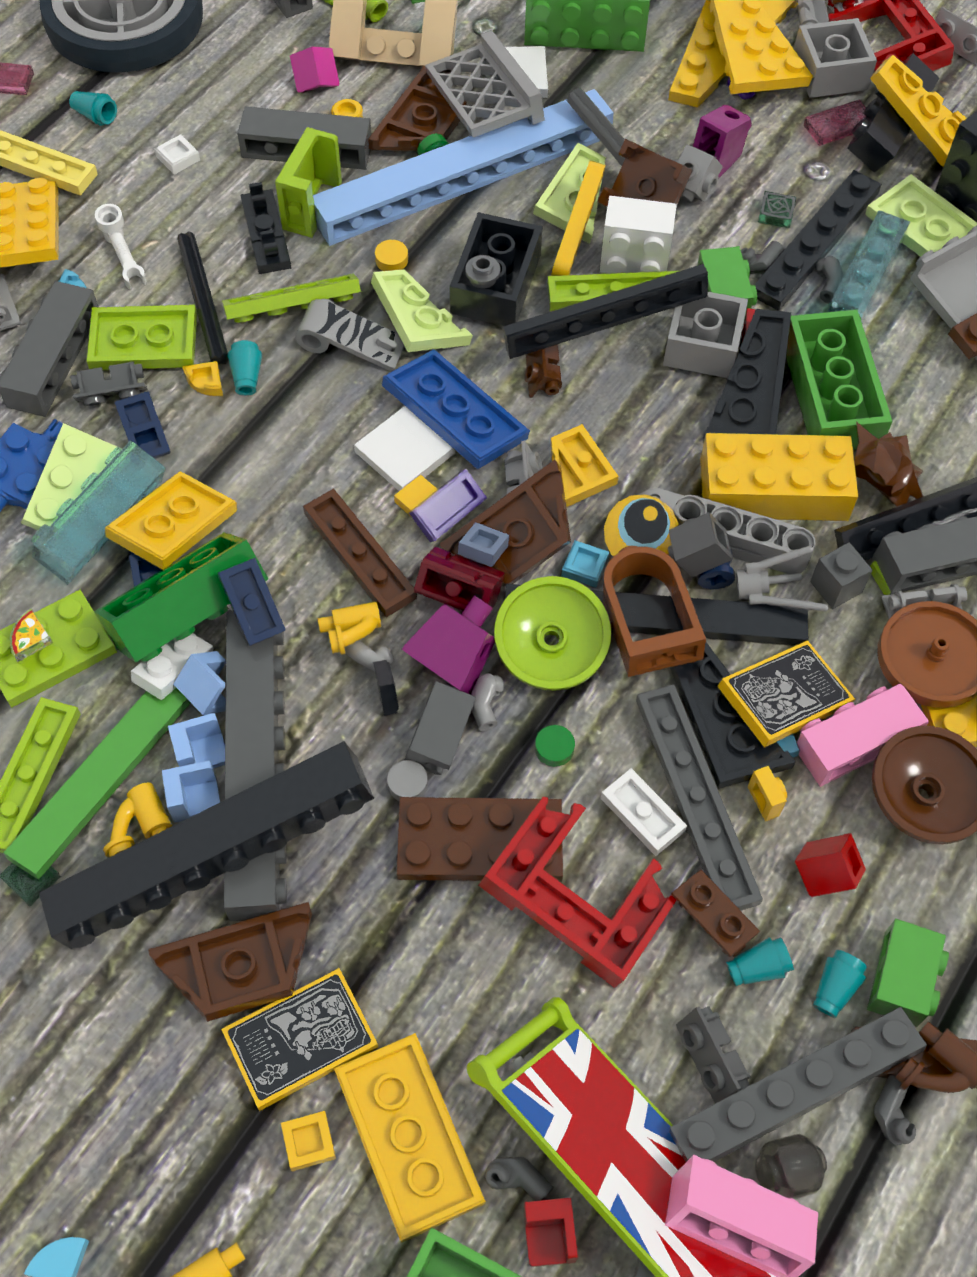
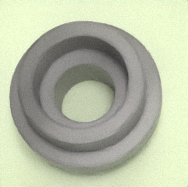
M487 255L475 256L466 264V276L473 286L489 288L495 284L500 276V265L493 257Z

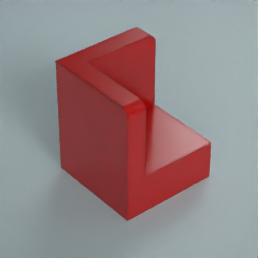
M851 833L807 842L795 859L803 883L811 897L856 889L866 871Z
M571 1198L525 1202L523 1212L529 1265L531 1267L575 1263L578 1254Z

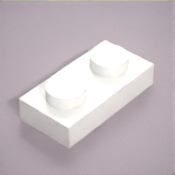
M193 633L179 641L173 639L161 647L162 652L149 661L141 662L132 669L131 681L162 700L176 688L173 684L190 655L213 652V645Z
M632 768L601 793V800L655 856L686 831L687 825Z

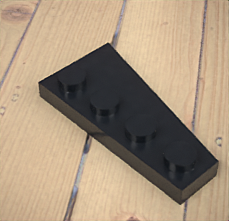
M707 642L705 643L703 660L670 667L718 789L749 781L755 770L769 766L773 774L794 767L796 761L788 751L784 752L777 742L764 748L717 687L722 678L731 674Z

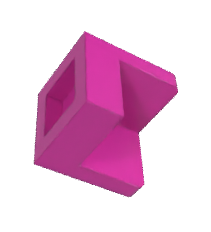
M312 46L290 55L297 92L304 93L318 87L339 86L340 83L332 48Z

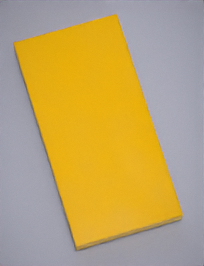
M416 1033L334 1068L401 1243L430 1230L431 1227L435 1228L486 1204Z

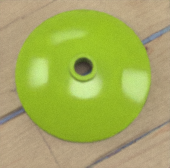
M540 577L517 587L502 603L495 621V645L505 667L523 683L542 690H564L585 682L603 664L610 646L611 625L604 605L589 588L577 581L564 577ZM548 635H554L557 637L558 643L556 645H548L544 638Z

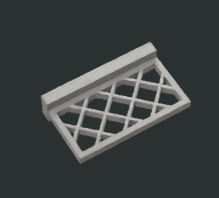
M492 30L480 34L482 44L425 65L428 76L473 138L526 117L533 125L545 121L541 92ZM479 57L481 58L479 63L468 62ZM444 70H452L450 74L439 73ZM461 72L472 73L471 76L460 75ZM481 74L492 75L491 79L479 78ZM452 85L463 86L462 90L451 89ZM473 87L484 88L482 92L471 91ZM493 90L505 91L503 95L491 94ZM464 101L475 102L474 106L462 105ZM485 103L496 104L494 109L483 107ZM505 106L518 107L510 111L503 110ZM476 117L488 118L476 124L473 122Z

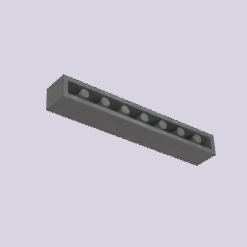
M233 610L226 612L225 800L285 771V763H279V751L286 748L284 726L278 727V715L285 714L284 691H278V680L285 678L283 656H278V645H284V632L248 646ZM287 846L276 852L264 853L250 860L240 870L224 873V909L229 921H245L279 911L280 904L287 903L286 878H280V864L287 863Z

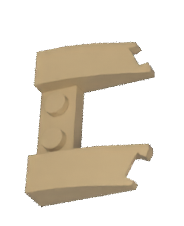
M333 0L329 48L333 49L334 58L424 67L429 63L453 55L458 0H425L422 33L365 28L367 0Z

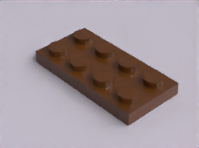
M400 797L397 880L481 881L541 799ZM548 799L546 810L562 813V799ZM562 843L543 868V870L559 882L563 880Z

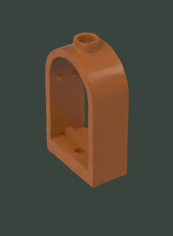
M627 546L621 549L608 562L605 568L603 604L607 611L628 677L703 660L706 637L676 562L663 551L651 547ZM637 574L649 575L659 579L667 586L684 630L633 642L614 590L615 585L622 579Z

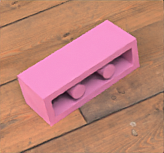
M898 684L890 689L883 686L869 694L866 701L857 705L853 702L847 703L835 711L833 717L825 721H821L818 718L803 726L797 741L798 755L821 787L875 760L884 744L895 734L911 727L926 726L929 721L903 685Z
M693 1155L673 1175L665 1226L776 1277H799L815 1263L818 1212L801 1205L793 1198L784 1197L758 1185L752 1179L743 1178L717 1166L711 1160L702 1159L696 1155Z

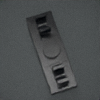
M262 182L249 184L250 193L241 194L240 196L258 273L265 274L292 269L273 190L263 191Z

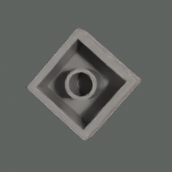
M858 18L799 25L794 50L813 75L810 85L805 87L809 98L869 90L870 78L873 75L877 59Z
M708 292V297L675 307L663 366L728 378L736 360L748 299Z

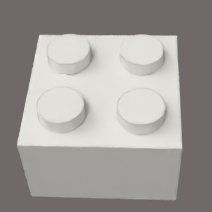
M609 196L599 273L667 271L677 204Z

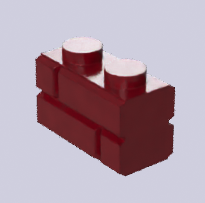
M434 547L421 562L414 592L464 611L474 595L494 608L505 572L457 554L453 556L449 551Z

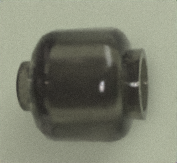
M793 1134L767 1141L762 1146L755 1162V1172L760 1186L786 1198L793 1199L817 1193L823 1185L824 1173L827 1170V1161L823 1151L803 1134Z

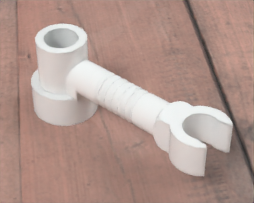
M114 204L101 205L95 211L97 226L103 232L105 240L112 243L123 267L122 275L125 286L131 290L129 279L133 276H139L144 285H146L144 269L136 264L124 239L122 229L124 219L121 209Z

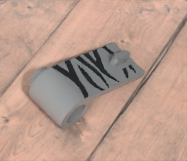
M315 299L310 302L295 334L297 343L309 352L323 353L327 350L329 344H332L391 372L394 371L404 348L398 333L346 310L328 299Z

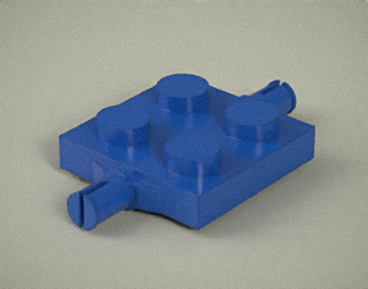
M53 419L43 434L33 433L12 423L0 438V512L6 504L27 509L63 425L62 422Z

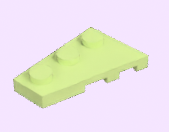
M577 143L536 203L533 214L565 231L589 161L605 165L606 157ZM601 184L582 240L589 244L593 236Z
M404 269L373 272L371 284L407 352L470 345L473 335L466 328L459 329L452 322L453 316L445 308L439 310L429 300L430 294Z
M63 423L21 524L56 538L91 498L109 481L112 475L130 458L132 453Z

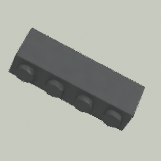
M244 107L237 133L241 158L287 162L305 129L309 127L334 134L338 137L340 166L342 168L367 169L371 150L368 143V138L371 136L370 118Z
M54 281L49 292L43 296L40 309L35 318L29 321L25 336L20 345L14 348L12 359L6 370L0 374V394L7 408L46 417L89 335L92 307H98L92 289Z
M959 517L950 523L937 526L927 524L914 531L906 533L896 531L883 537L872 559L877 562L890 589V595L900 590L904 592L977 575V517Z

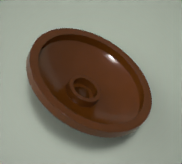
M935 726L911 727L891 737L879 751L872 770L874 795L887 819L904 834L930 844H952L974 834L977 831V749L955 732ZM918 789H924L928 793L929 799L923 798L919 794Z

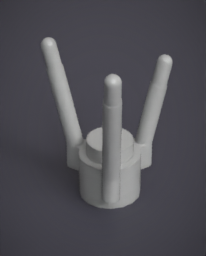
M807 546L760 562L746 563V569L736 570L739 600L749 599L750 605L768 604L805 610L827 611L829 609L827 604L762 595L763 593L770 592V584L800 581L803 576L800 573L768 576L767 570H760L810 554L814 551V548Z

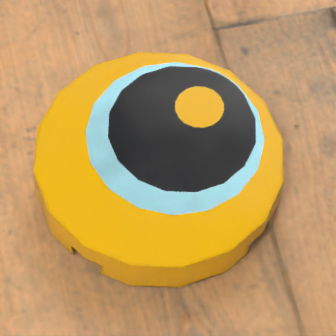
M631 495L619 501L608 513L604 525L605 543L613 557L627 546L651 547L669 555L668 547L672 545L669 530L677 527L678 521L673 510L660 499L650 495Z

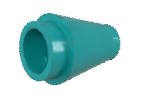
M75 91L70 96V107L97 125L110 124L116 118L117 105L108 94Z
M248 340L234 342L227 355L235 392L244 396L256 393L262 352L255 342Z
M768 937L736 956L733 960L726 962L735 986L785 978V973L794 970L790 954L781 937L775 940H771Z
M836 950L833 957H827L813 1007L827 1016L836 1018L867 979L864 975L867 965L847 952Z

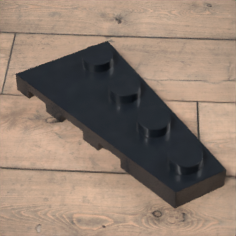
M755 310L739 349V354L734 366L731 368L725 388L704 434L703 443L706 433L776 435L791 312Z

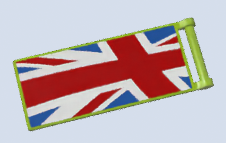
M559 997L551 998L542 1006L541 1013L487 1055H478L467 1064V1073L470 1079L476 1085L487 1089L655 1277H776L665 1226L672 1177L686 1163L669 1133L670 1127L673 1124L573 1019L569 1007L564 1000ZM554 1026L564 1032L505 1081L501 1080L497 1069L547 1029Z

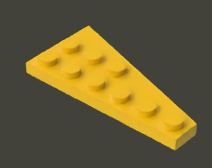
M706 0L670 88L668 101L698 108L718 88L720 80L726 75L724 70L726 60L720 54L713 25L715 16L710 13L709 9L711 0ZM759 0L775 24H780L786 18L787 12L791 8L795 9L798 5L795 0Z
M711 0L709 9L710 13L715 16L713 25L720 54L725 57V74L730 76L731 80L729 85L730 94L808 87L810 85L813 75L759 0Z

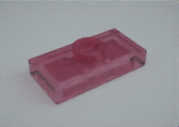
M860 99L805 117L804 127L820 146L853 135L851 133L853 128L860 120L865 118L863 111L866 107Z

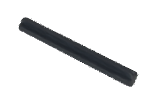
M190 231L185 234L180 233L177 240L210 361H217L218 365L221 363L226 364L228 362V351L195 234Z

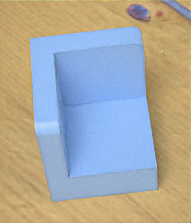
M218 651L191 654L173 684L202 715L226 711V698L221 694L225 688V682L218 676L226 660Z
M215 713L168 726L179 767L204 761H211L213 768L225 765V743Z
M211 761L162 770L167 808L174 823L184 821L221 802L217 778Z

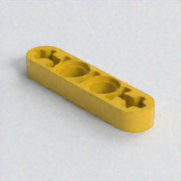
M589 161L554 262L551 276L570 275L606 167L604 164Z

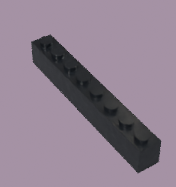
M343 741L39 892L51 938L70 949L87 946L95 940V937L111 929L123 928L132 923L135 917L149 910L161 909L169 905L173 898L187 891L204 888L213 878L226 872L240 870L250 860L264 853L276 852L285 847L288 841L302 834L317 832L325 826L326 822L342 814L349 815L357 812L365 803L374 799L357 756L346 742Z

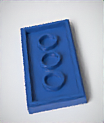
M435 349L383 376L382 386L476 469H480L521 444V441L528 439L529 429Z

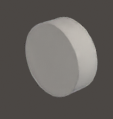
M412 760L400 761L393 765L387 776L390 794L398 801H400V797H422L428 787L427 773L424 767Z

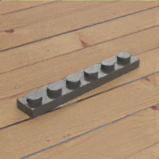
M675 684L637 694V705L683 821L687 825V831L704 873L740 911L760 905L763 898Z
M902 1007L671 1126L669 1133L685 1162L693 1155L715 1162L923 1052L927 1044Z

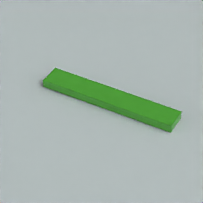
M177 688L162 700L146 691L3 852L6 859L39 880L165 734L168 726L178 719L191 702Z

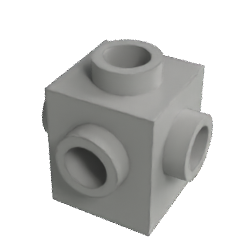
M687 144L680 158L675 160V162L693 170L681 198L692 202L693 198L705 202L708 194L713 193L718 184V175L723 166L714 156Z

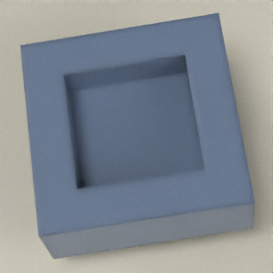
M475 522L460 540L458 554L492 567L508 547L509 535Z

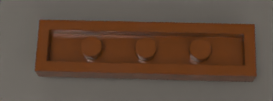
M334 488L303 506L305 516L372 601L377 602L378 608L386 618L417 599V593L414 592L412 584Z

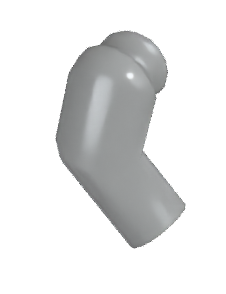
M359 640L344 647L345 654L373 672H375L373 662L387 660L389 664L393 662V655L385 646H379L373 651Z
M490 673L484 674L477 679L470 694L476 697L471 711L480 731L491 730L497 725V720L490 703L493 697L499 696L500 692L504 689L502 678Z

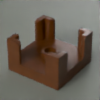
M625 139L619 151V155L625 158L612 189L604 187L597 202L608 207L609 196L678 204L693 170Z

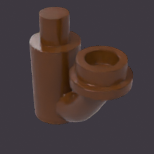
M928 1021L918 1033L931 1046L927 1052L951 1073L941 1075L922 1072L925 1064L922 1061L918 1063L911 1057L894 1077L901 1083L899 1087L903 1090L909 1085L944 1093L961 1092L968 1088L973 1089L977 1085V1053L948 1028L942 1033Z

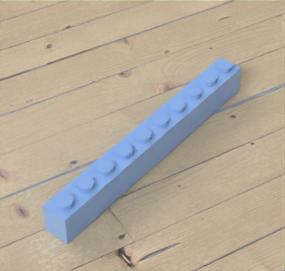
M595 89L585 92L610 123L613 124L614 112ZM566 99L543 108L545 121L533 125L526 117L474 138L472 136L465 137L313 195L317 228L328 245L331 246L571 153L577 143L587 147L600 140Z

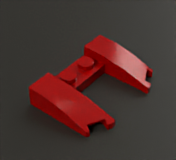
M828 0V5L834 7V13L828 14L829 22L858 18L861 22L887 15L904 37L905 41L874 53L877 59L874 71L892 55L903 62L912 53L932 71L951 65L954 44L920 0H863L864 2L855 6L854 4L857 3L855 0H847L841 2L845 10L840 12L832 4L831 0Z
M542 797L478 886L511 911L515 907L520 909L583 957L581 960L583 965L615 988L626 979L677 900L672 895L665 898L654 880L653 875L663 869L655 859L650 861L610 919L543 870L586 808L581 804L573 803L570 815L546 810L548 797Z

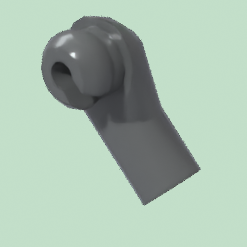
M778 241L770 242L761 254H755L753 248L741 249L743 260H748L750 271L767 270L784 251L782 244Z
M827 256L817 261L816 270H820L818 275L826 276L827 282L820 292V298L826 303H833L844 286L846 279L839 260L833 256Z

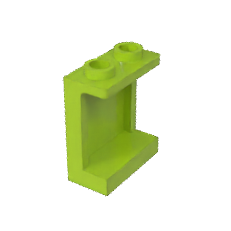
M307 127L278 175L275 185L283 230L313 238L317 230L313 195L318 192L322 184L336 187L342 183L338 137L336 135Z

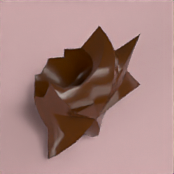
M856 421L858 446L854 457L856 477L866 480L896 507L907 503L909 497L915 499L924 497L917 481L923 470L912 463L907 435L892 437L891 432L877 439Z

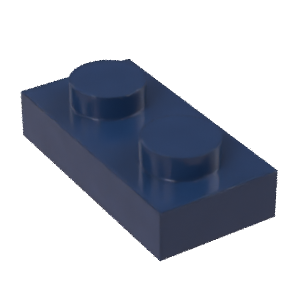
M256 558L217 573L248 646L286 631Z

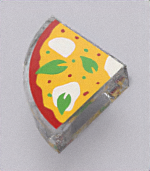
M32 608L16 621L10 635V647L17 662L53 643Z

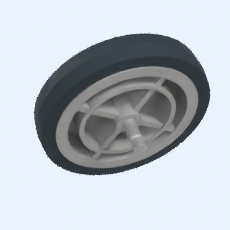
M202 0L39 1L43 26L54 48L63 57L79 66L103 72L138 71L170 60L182 52L194 40L203 19Z

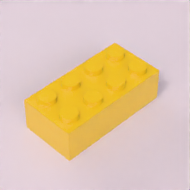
M706 433L700 457L703 498L778 520L849 521L858 499L851 436Z

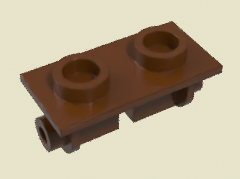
M558 344L525 354L527 366L525 381L528 382L529 398H533L538 390H543L548 395L558 394L559 389L562 387L560 366H557L559 362Z
M699 870L671 893L679 902L678 905L681 908L683 907L723 949L722 952L729 957L733 956L735 958L746 948V944L760 933V930L702 870Z

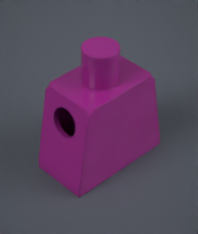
M723 105L700 118L693 147L712 156L715 152L714 157L723 166L718 179L741 156L748 131L752 126L751 119L747 114L729 105Z
M475 595L462 614L444 604L410 638L401 650L458 690L471 694L495 644V637L480 628L493 608Z

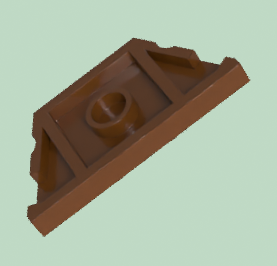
M425 66L368 138L369 149L417 151L419 144L427 136L441 134L447 140L456 128L460 119L428 76Z
M556 460L550 462L440 543L442 549L454 555H459V542L475 522L509 535L508 547L491 568L505 572L503 580L505 584H514L571 543L561 465Z
M309 902L148 949L149 955L160 971L204 1019L209 1022L293 996L312 912Z

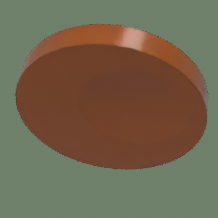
M936 601L913 603L893 614L880 635L877 648L880 668L892 687L901 684L916 703L935 708L955 707L977 696V620L972 615L956 606Z

